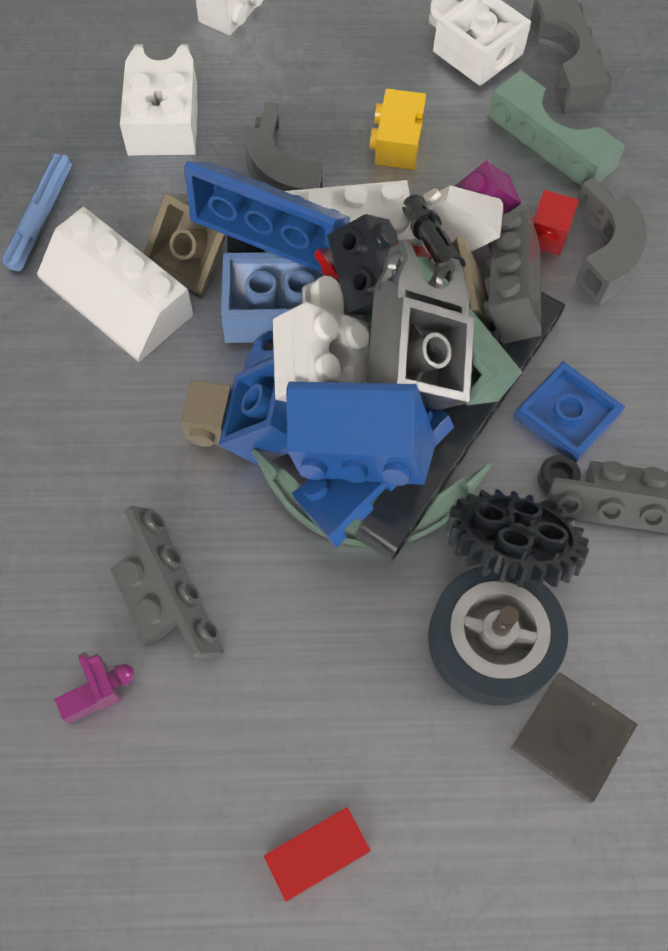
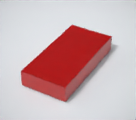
M346 807L263 856L285 902L366 855L371 850L350 810Z

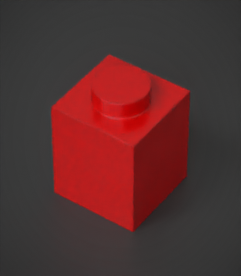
M547 190L543 191L533 220L540 244V251L557 255L561 254L579 199Z

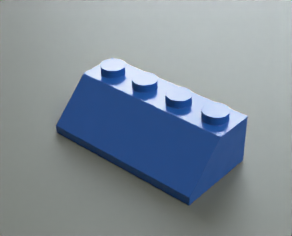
M187 161L184 166L191 221L321 272L322 266L314 257V253L318 248L331 250L327 235L350 222L349 216L341 214L335 209L323 207L305 200L299 195H292L274 188L265 182L256 181L238 174L229 168H223L210 162Z

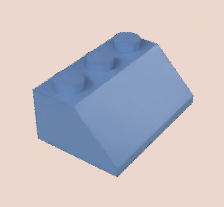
M271 252L223 253L221 320L225 343H254L257 338L268 331L273 334V318L303 304L302 288L324 275L319 271Z

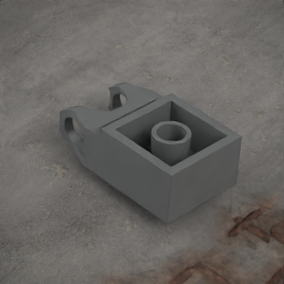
M401 242L390 248L383 271L374 288L367 383L417 384L424 407L433 410L470 403L474 317L469 316L470 298L464 270L458 259L451 257L446 262L438 263L431 280L427 283L420 272L419 260L411 244ZM403 255V261L396 274L398 260ZM451 270L450 281L443 287L444 278L448 271Z

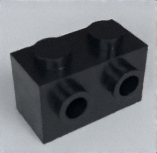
M364 214L331 232L327 237L348 314L372 316L374 288L383 271L390 248L397 243V234L390 223V219ZM400 259L398 260V263H397V266H396V274H397V272H398V270H399V267H400V265H401V260H400Z

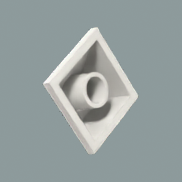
M448 186L440 191L437 188L432 189L422 196L430 210L438 213L442 221L441 227L452 243L456 237H464L472 252L500 238L503 203L499 198L454 186Z

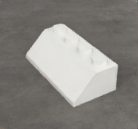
M84 206L55 228L37 273L39 279L138 362L142 361L193 316L188 289Z

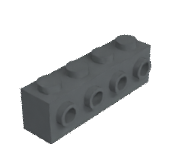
M530 210L508 212L502 215L500 238L488 243L491 255L486 257V264L490 277L485 278V288L489 300L483 302L487 323L495 324L496 330H499L502 334L504 344L541 336V261L539 240Z

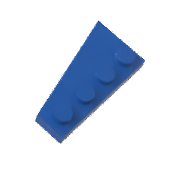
M425 408L437 445L454 426L449 415L443 410ZM308 479L291 494L302 510L329 541L337 547L346 538L344 530L355 519L362 522L374 509L371 502L384 489L392 491L397 485L385 482L364 481L362 483H353L337 479Z

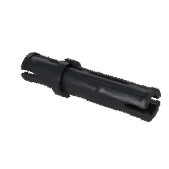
M413 194L408 196L403 202L405 205L402 206L403 213L411 222L410 228L413 235L418 240H422L436 265L446 262L452 257L458 259L462 267H466L465 260L441 227L442 221L438 213L430 210L424 197L421 195ZM451 270L448 271L445 279L451 278Z

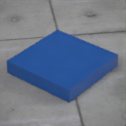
M562 361L515 410L513 417L561 454L577 463L622 414L625 406L566 362Z

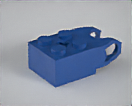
M270 331L255 340L245 362L243 372L236 374L234 377L219 441V446L256 465L258 462L250 453L253 449L269 460L289 454L287 451V403L275 399L274 348L270 351H265L266 341L273 345V334Z

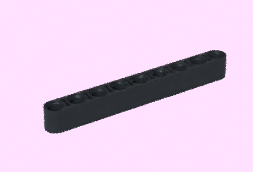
M542 291L541 336L504 344L506 353L522 372H524L544 343L566 306L565 303ZM517 380L497 402L474 405L462 404L442 409L449 415L454 428L435 446L425 485L406 484L396 486L392 491L385 489L374 503V509L361 522L355 538L393 561Z

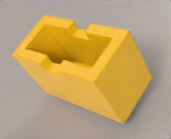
M394 89L385 90L383 103L377 102L374 124H379V127L372 128L369 149L375 150L374 165L415 170L425 108V93Z

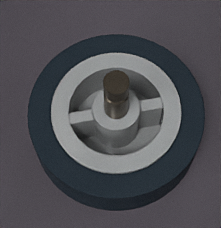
M483 566L460 574L448 584L440 595L429 624V650L439 674L459 694L482 704L510 705L533 696L559 670L568 646L567 621L559 601L544 583H542L541 589H537L530 581H525L523 587H518L515 580L509 577L504 583L499 582L498 574L495 572L486 576L482 575Z

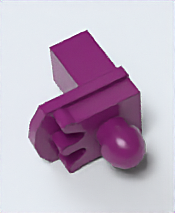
M86 652L79 654L78 658L88 683L55 698L62 720L71 724L102 708L106 709L112 704L121 701L116 688L121 685L124 687L132 681L134 669L128 664H120L114 666L115 669L108 671L106 663L103 662L98 654L91 657Z

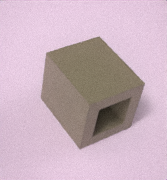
M191 380L181 418V425L186 440L202 447H210L213 444L219 445L231 394V385Z

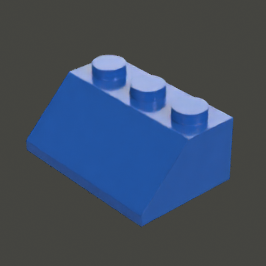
M289 381L286 388L287 451L301 477L311 480H347L353 483H362L364 481L385 482L397 486L406 484L425 485L436 440L417 384Z

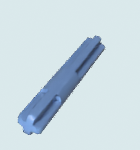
M59 154L52 156L2 256V263L10 271L19 272L23 269L71 170L72 163L64 154L62 156Z

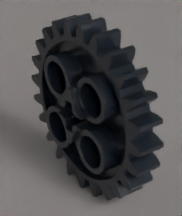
M495 489L494 495L480 490L479 496L467 493L466 500L459 498L457 499L456 506L451 507L446 528V534L450 535L448 544L457 546L456 556H468L466 565L476 566L480 564L483 566L482 575L486 576L495 572L498 574V579L501 583H504L508 577L513 578L518 587H523L525 581H530L537 589H541L543 581L554 588L558 586L559 580L570 583L573 575L579 576L589 552L587 548L589 539L582 537L584 533L583 528L574 526L575 518H563V509L551 510L548 508V501L536 503L534 502L533 495L530 494L524 499L519 498L516 491H512L510 496H505L499 489Z

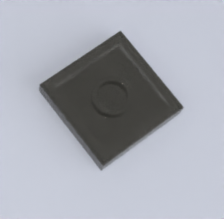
M558 672L514 741L511 749L585 801L592 803L598 796L638 724L561 672Z

